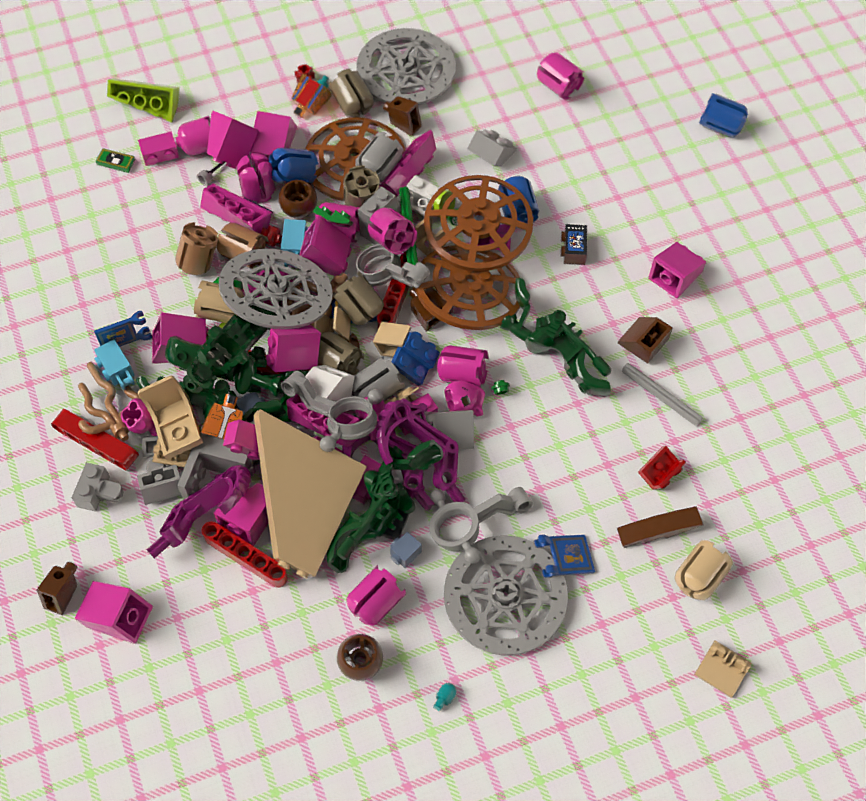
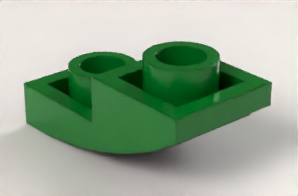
M316 206L313 210L315 214L339 225L352 226L354 223L349 220L351 216L343 210L341 213L335 210L333 214L325 206L322 208Z

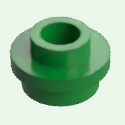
M499 380L494 382L491 390L494 391L495 395L505 394L509 392L508 387H510V384L505 382V380Z

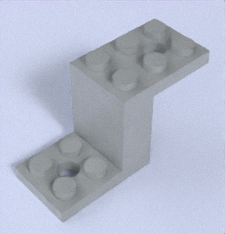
M201 434L203 443L192 448L177 487L184 500L199 490V483L201 480H204L206 469L223 473L231 466L243 465L250 471L252 476L257 470V460L249 459L243 453L231 452L230 448L223 446L224 439Z

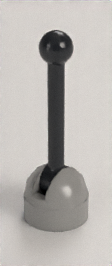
M226 162L219 163L210 171L202 170L197 174V179L206 186L212 180V173Z

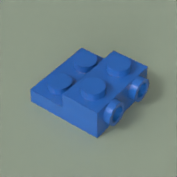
M415 331L409 332L403 347L397 348L391 362L399 373L417 386L423 384L428 370L434 367L440 352L436 350L435 344L425 342L420 333Z

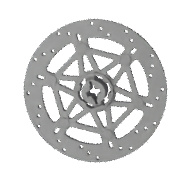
M414 28L393 29L375 36L364 45L357 59V71L372 96L383 102H391L397 96L416 101L418 105L434 100L449 88L456 70L455 57L450 47L438 36ZM397 40H411L410 43L394 46L388 45V43ZM421 43L431 46L437 51L439 56L434 57L420 46ZM407 48L404 54H401L400 52L396 51L399 49ZM412 49H415L414 55L409 54ZM377 50L382 52L377 66L369 67L374 53ZM418 51L422 52L426 57L417 58ZM389 53H392L397 57L393 58ZM385 57H387V58L389 59V61L391 62V63L382 65V62H383V60H384ZM420 62H430L424 65L420 64ZM442 65L443 71L437 82H432L431 78L436 66ZM431 67L428 76H426L422 70ZM419 74L423 80L416 77V75ZM385 75H395L394 82ZM379 76L392 89L388 91L382 88L372 77ZM398 78L403 79L400 84H397ZM409 79H411V80L417 82V83L405 85L406 82H407ZM419 87L426 89L418 93L401 94L402 90Z
M257 249L241 253L225 264L219 276V292L230 310L242 319L262 327L294 329L307 326L319 320L327 312L332 300V287L326 274L310 260L284 250ZM275 261L284 262V263L293 265V266H295V267H297V268H299V269H301V270H300V271H296V270H293V269H290V268H287V267L278 265V264L275 263ZM255 262L264 263L248 272L241 271L242 268ZM269 269H272L274 274L269 275ZM263 270L265 271V277L254 275ZM279 271L288 273L289 275L281 276ZM311 278L314 281L318 296L309 293L306 279ZM234 280L242 282L245 297L239 298L233 285ZM302 283L304 292L295 288V286ZM247 284L257 289L250 293ZM260 293L262 294L261 297L254 298V297H256L258 294H260ZM287 299L298 301L290 306H287ZM266 300H270V301L272 302L273 306L268 305V304H265V303H262V302H263V301H266ZM283 301V307H280L278 302ZM304 304L312 306L300 314L289 315L290 311ZM254 305L275 312L277 316L258 312L250 308V306Z
M504 535L488 537L471 545L480 551V559H482L484 565L470 584H464L461 582L462 578L472 564L465 560V550H463L452 563L444 585L446 612L456 631L476 648L497 655L523 654L546 643L559 629L565 617L568 604L567 583L564 575L549 577L548 580L552 591L544 592L532 568L536 564L542 570L546 569L547 565H555L553 557L542 547L537 548L534 542L524 538ZM510 551L522 554L525 558L522 562L495 559L493 553ZM499 565L515 566L517 568L507 576ZM491 567H494L501 577L494 579ZM521 570H525L520 581L513 578ZM487 571L490 583L476 584L483 573ZM528 575L531 577L537 590L523 587ZM488 589V595L476 593L474 590ZM504 592H508V597L504 596ZM524 593L537 596L538 598L524 599ZM461 596H466L470 599L479 618L475 625L468 620L463 612L460 603ZM475 598L489 602L484 613H481ZM535 604L534 609L525 618L521 605ZM543 604L549 605L551 608L544 622L537 629L531 631L528 626L531 619ZM491 607L498 610L490 619H487ZM518 610L520 623L517 622L511 611ZM505 613L513 624L495 623L494 621ZM489 627L517 630L519 637L512 639L496 638L486 634V631Z

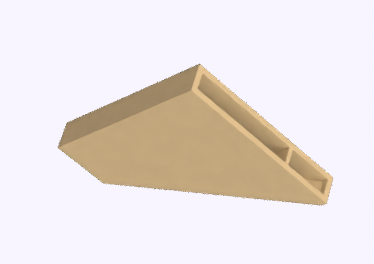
M260 409L254 414L273 558L279 561V566L288 570L290 567L297 570L296 574L305 579L315 577L367 466L335 449L331 452L323 451L320 447V441Z

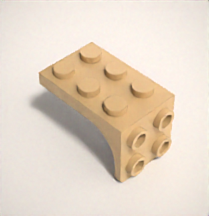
M174 376L165 377L138 390V396L146 405L153 419L163 456L167 460L203 443L190 398Z

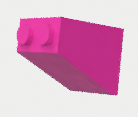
M212 110L207 154L213 156V161L221 164L225 161L227 162L226 166L236 169L241 158L249 155L258 129Z
M257 111L254 128L258 129L250 153H259L269 158L270 154L277 148H290L297 130V125L290 116Z
M318 215L305 232L299 255L316 264L323 272L332 276H339L342 272L346 271L348 266L346 260L352 250L350 247L351 239L325 218Z
M676 242L654 257L648 279L675 298H678L703 272L706 261L701 256L690 251L686 246Z
M161 312L152 330V363H169L166 360L165 351L168 339L172 336L203 345L206 342L209 330L208 326H206V319Z
M310 324L294 329H270V336H268L267 340L269 346L268 354L266 355L267 366L274 372L307 370L317 366L321 332Z
M259 483L247 489L243 497L227 514L224 515L219 508L214 512L219 525L252 546L256 544L269 524L264 486Z
M93 581L74 619L87 628L136 644L153 606L130 588Z

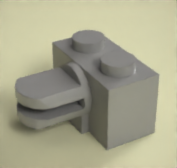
M152 459L146 465L147 473L137 475L145 505L181 495L177 487L180 476L176 465L166 467L165 464L152 462Z
M86 462L71 498L78 508L96 512L100 501L118 502L123 496V489L118 482L109 480L110 475L104 466Z

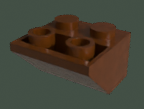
M639 317L617 343L648 364L669 340L673 327L658 317Z

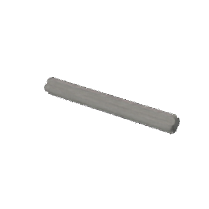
M627 363L623 367L622 372L693 425L697 426L702 421V416L631 364Z

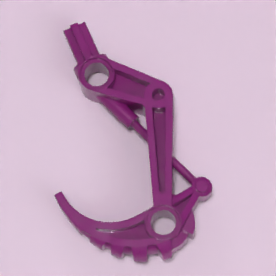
M404 398L388 402L384 406V410L379 413V421L376 425L378 430L376 432L378 449L385 464L387 465L393 461L389 453L388 441L391 432L398 424L422 442L434 440L442 448L443 458L433 464V484L442 492L446 491L453 502H464L465 497L455 484L457 482L459 451L457 442L427 423L425 416L427 411L426 404L413 405ZM397 411L401 413V417L398 416Z
M395 430L393 435L389 437L388 445L392 448L396 445L404 452L402 456L405 459L416 447V445L396 436ZM369 435L359 438L349 447L342 445V453L352 458L353 453L359 446L371 440ZM417 468L416 470H401L404 485L410 498H415L425 511L430 510L435 503L424 491V470ZM410 484H416V485H417V487H415V488H410V487H408V486H409Z
M243 465L231 466L222 474H217L213 481L176 504L159 531L161 537L146 549L147 552L155 559L169 545L175 548L182 544L187 538L193 522L216 505H218L217 507L224 515L227 514L249 488L252 479L250 471Z

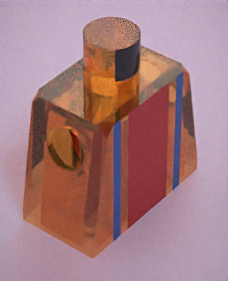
M302 74L292 95V100L297 105L293 113L299 118H302L306 111L315 115L332 97L331 92L325 86Z

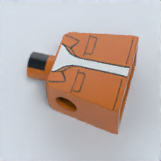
M226 394L223 405L214 403L200 432L225 439L228 423L242 420L243 411L234 409L238 397Z

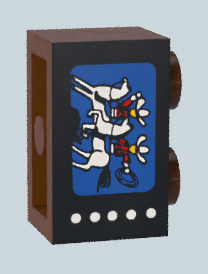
M566 224L565 231H561V242H564V246H561L560 257H564V264L585 265L587 258V225Z

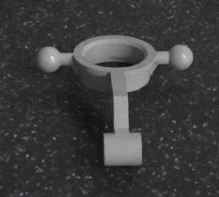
M380 244L366 248L356 260L357 272L360 271L371 286H380L395 279L410 287L418 288L430 275L429 269L420 262L415 266L406 262L401 268L400 257L390 253ZM381 255L391 257V261L384 269L375 273H364L366 264L373 258Z
M294 371L281 383V388L286 395L293 397L298 394L308 409L328 416L327 426L332 435L325 436L320 440V447L325 452L333 451L339 438L344 440L362 438L370 434L377 425V414L373 410L372 405H377L383 400V394L378 389L369 391L368 399L352 396L335 402L317 395L308 379L299 371ZM349 410H362L368 414L364 420L354 424H341L335 421L338 415Z
M522 487L512 489L508 496L499 493L475 508L463 502L446 504L444 492L434 490L431 492L430 498L439 509L430 520L429 531L431 537L438 545L453 552L465 550V560L470 564H475L480 560L481 553L471 545L479 535V523L497 512L510 516L516 512L519 514L526 513L532 508L533 502ZM463 514L471 518L472 526L465 537L456 541H447L440 537V527L449 517Z

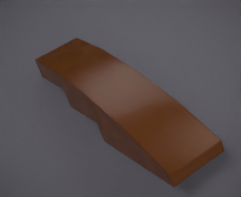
M695 506L635 521L618 527L617 531L622 546L627 548L641 542L648 543L662 537L667 539L704 525L698 508Z

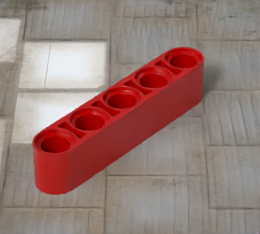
M406 251L400 255L401 268L407 262ZM395 279L390 281L383 299V309L377 315L378 329L381 322L384 321L396 324L410 286Z
M62 409L52 421L51 426L59 433L125 471L130 468L139 456V453L134 448L105 431L97 434L83 432L79 426V421L84 419L66 409ZM87 422V424H88L89 426H91V427L94 426L93 424Z
M209 521L203 525L202 534L208 545L276 588L283 587L287 583L288 576L286 570L278 565L279 562L216 522ZM211 531H217L215 535L208 536ZM228 541L233 542L232 545L228 547L224 546V544ZM242 552H249V555L246 557H240ZM260 562L266 563L262 568L256 567ZM275 573H282L280 578H273Z

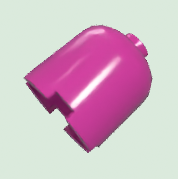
M205 116L181 124L178 128V137H175L177 146L181 147L188 155L206 153L211 118Z

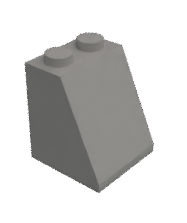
M380 187L358 209L360 235L375 245L379 243L370 236L368 231V224L372 223L369 220L372 214L381 208H392L402 215L396 196L383 187Z

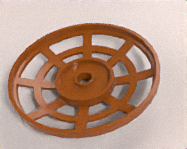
M344 118L323 126L311 137L305 150L319 151L321 167L315 172L317 177L325 172L331 178L341 182L338 192L326 187L317 177L311 184L322 194L335 200L344 201L343 182L345 175L349 172L350 168L355 167L357 157L370 142V140L364 138L365 133L369 132L373 135L379 133L368 128L369 125L378 126L390 133L392 136L387 137L393 141L397 139L404 149L403 154L405 147L401 138L387 125L369 118ZM346 123H362L361 126H347L343 128L338 126ZM330 128L334 131L323 140L322 144H312L317 137ZM359 130L357 136L347 137L344 131ZM336 135L341 139L336 145H327L330 139ZM324 151L334 152V159L326 163ZM353 152L359 153L357 156L350 155ZM337 165L340 169L344 170L343 176L334 173L330 168Z
M487 175L464 176L446 183L430 199L424 217L425 235L434 252L449 264L469 271L494 270L513 262L526 249L533 232L532 210L523 194L508 182ZM482 180L481 185L468 186L460 190L455 186L465 181ZM489 182L500 184L515 194L506 196L501 191L488 187ZM448 189L453 193L446 200L442 209L431 210L436 198L442 192ZM480 190L479 197L469 199L464 194L465 192ZM487 191L498 195L502 199L495 203L486 199ZM456 197L463 203L458 210L448 209ZM519 199L522 200L527 210L528 224L517 220V212L512 202ZM508 205L512 219L501 216L499 208ZM480 215L484 219L479 221L475 220L474 217ZM441 216V226L445 235L438 241L435 240L432 234L430 217ZM446 216L457 217L458 226L451 231L447 225ZM500 223L510 226L508 232L502 238L496 232ZM516 227L526 230L522 242L514 251L510 252L505 243L512 237ZM463 232L471 237V243L467 244L455 236ZM491 236L494 240V243L488 245H478L479 239ZM451 241L458 247L469 250L468 261L452 256L442 247ZM498 247L505 256L491 262H475L477 252L490 251Z
M457 245L442 247L446 252L457 250L458 253L451 255L468 261L469 252H465V249ZM434 251L422 260L421 263L424 265L426 263L436 265L433 271V280L422 283L415 290L422 305L440 321L461 329L487 330L501 326V321L506 316H512L519 311L520 306L516 301L513 305L506 298L509 283L515 284L516 278H520L518 272L510 263L505 265V267L514 277L507 276L502 268H497L500 275H492L490 271L461 269L443 259L433 258L437 256ZM492 251L478 252L489 256L488 258L476 254V258L484 260L483 262H491L503 258ZM441 267L451 271L449 277L439 279ZM493 281L503 282L502 293H499L492 287ZM449 284L454 292L453 295L449 296L441 285ZM435 287L438 294L447 301L442 309H439L428 298L424 289ZM489 294L496 298L489 303L482 304L481 299ZM462 297L474 300L475 305L460 302L458 299ZM500 303L509 309L507 313L500 317L485 320L484 310L494 308ZM453 306L464 310L476 311L478 321L457 318L448 313Z

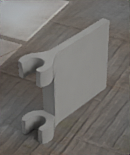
M473 410L425 412L427 423L432 422L434 428L456 441L459 450L474 449Z

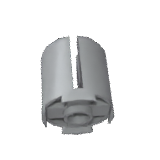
M384 132L376 133L357 157L355 166L364 165L365 168L371 169L373 172L376 171L379 176V183L383 182L398 164L404 151L397 139L391 140L385 136L386 133Z
M383 356L354 375L352 395L365 398L368 396L369 391L378 389L383 394V401H386L402 390L405 384L404 382L400 383L397 376L399 371L390 360L384 361Z

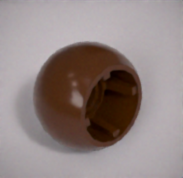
M293 180L286 183L279 193L280 208L291 218L301 219L309 216L317 205L315 189L303 180Z
M351 635L338 648V667L351 680H368L374 677L382 666V648L369 635ZM365 647L373 652L371 657H369V653L367 652V650H365ZM358 657H364L366 659V661L363 664H357L355 662L356 658ZM346 661H351L352 666H350Z

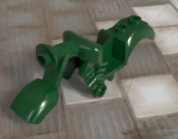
M516 278L514 287L515 297L519 306L524 311L519 322L517 321L516 314L506 316L501 321L500 328L510 331L516 337L523 340L531 353H542L550 349L560 352L565 362L564 369L571 380L575 379L582 393L601 397L610 396V383L607 380L591 376L586 370L584 364L585 353L591 358L592 364L602 376L607 377L610 375L611 367L579 338L582 330L578 332L572 330V327L576 325L575 322L568 325L565 323V312L556 310L545 317L536 318V328L533 332L524 327L530 312L529 300L531 296L526 289L524 279Z
M254 305L250 306V308L258 312L277 316L275 312ZM235 314L223 328L214 325L207 332L209 335L207 342L197 351L198 359H195L187 368V375L183 378L186 389L192 393H200L202 388L210 387L217 379V376L225 377L234 366L239 363L243 365L251 357L248 355V351L267 330L272 328L253 324Z
M172 336L167 342L166 360L170 364L179 367L180 370L187 371L188 366L195 359H198L197 351L202 345ZM254 346V349L248 352V355L251 357L243 365L239 363L234 366L228 375L218 377L234 382L236 391L239 394L247 392L260 393L261 388L270 390L277 397L278 393L283 392L281 383L294 371L264 376L258 374L257 367H266L267 365L265 348ZM295 370L301 372L304 376L309 372L306 370Z
M160 376V377L157 378V381H159V380H161V379H163V378H165V377ZM137 377L136 381L139 389L150 385L145 377ZM218 380L215 385L213 383L208 388H202L200 393L190 392L182 381L179 382L188 394L191 405L199 406L203 409L205 420L214 403L223 405L226 394L237 397L235 392L230 390V385L226 380ZM278 400L257 402L253 408H250L242 416V421L250 423L254 418L255 412L260 409L275 418L286 414V411Z
M428 440L416 446L409 453L407 459L402 456L404 452L396 445L393 448L388 445L393 461L387 465L383 461L378 472L374 470L365 472L364 482L372 498L371 506L361 516L350 512L349 515L351 517L336 531L327 550V564L332 570L337 573L345 572L348 569L351 553L360 543L376 539L377 536L381 537L387 528L396 529L393 521L395 519L403 520V517L397 512L398 510L406 514L414 512L416 508L415 502L410 498L402 482L394 483L391 472L393 470H416V468L427 470L434 463L440 461L443 458V450L434 440Z

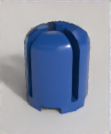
M712 93L699 124L728 137H735L741 132L746 122L748 109L741 103Z
M277 148L268 158V162L271 163L273 168L272 180L277 183L286 184L293 180H303L311 184L317 177L315 172L316 165H319L314 152L304 149Z
M523 176L509 177L505 181L518 189L528 201L534 223L539 218V208L531 181ZM502 185L498 187V190L506 196L515 194ZM519 199L512 202L517 212V220L528 224L527 210L522 200ZM503 206L504 217L512 219L509 206Z

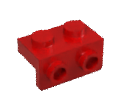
M662 446L638 473L652 490L664 489L670 484V479L683 470L682 466L686 461L684 459L678 460L667 446Z

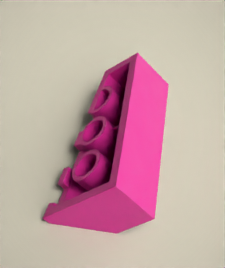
M431 129L411 142L402 154L398 164L387 178L379 184V188H385L397 198L399 189L405 187L415 175H420L425 168L423 166L433 159L434 156L432 154L436 151L434 135Z
M211 184L203 189L200 208L208 213L214 214L224 221L240 224L257 233H261L262 228H268V225H270L271 211L215 184Z
M298 394L286 400L288 419L323 436L332 435L327 426L328 416L308 409ZM343 412L337 416L335 421L341 424H354L359 422V418ZM339 438L336 443L349 447L358 439L344 440Z
M242 420L229 422L223 446L230 448L231 452L246 454L249 459L260 460L255 424Z

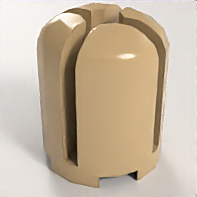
M203 280L200 282L198 288L202 290L199 292L198 298L195 299V317L227 323L235 314L223 301L218 283ZM234 287L239 298L245 297L243 290Z
M701 540L677 569L674 578L685 595L697 600L710 598L733 565V561L726 551L722 554L713 547L715 543L707 540Z

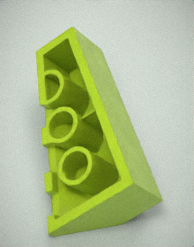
M116 78L108 79L107 97L136 107V109L148 112L156 117L163 118L168 122H173L179 105L180 87Z

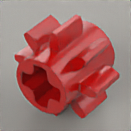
M307 64L297 66L298 71H294L297 83L303 84L306 77H309L304 84L307 85L310 79H315L313 67Z
M268 225V228H262L260 234L268 237L269 242L266 241V244L274 247L276 243L281 244V229L272 225Z

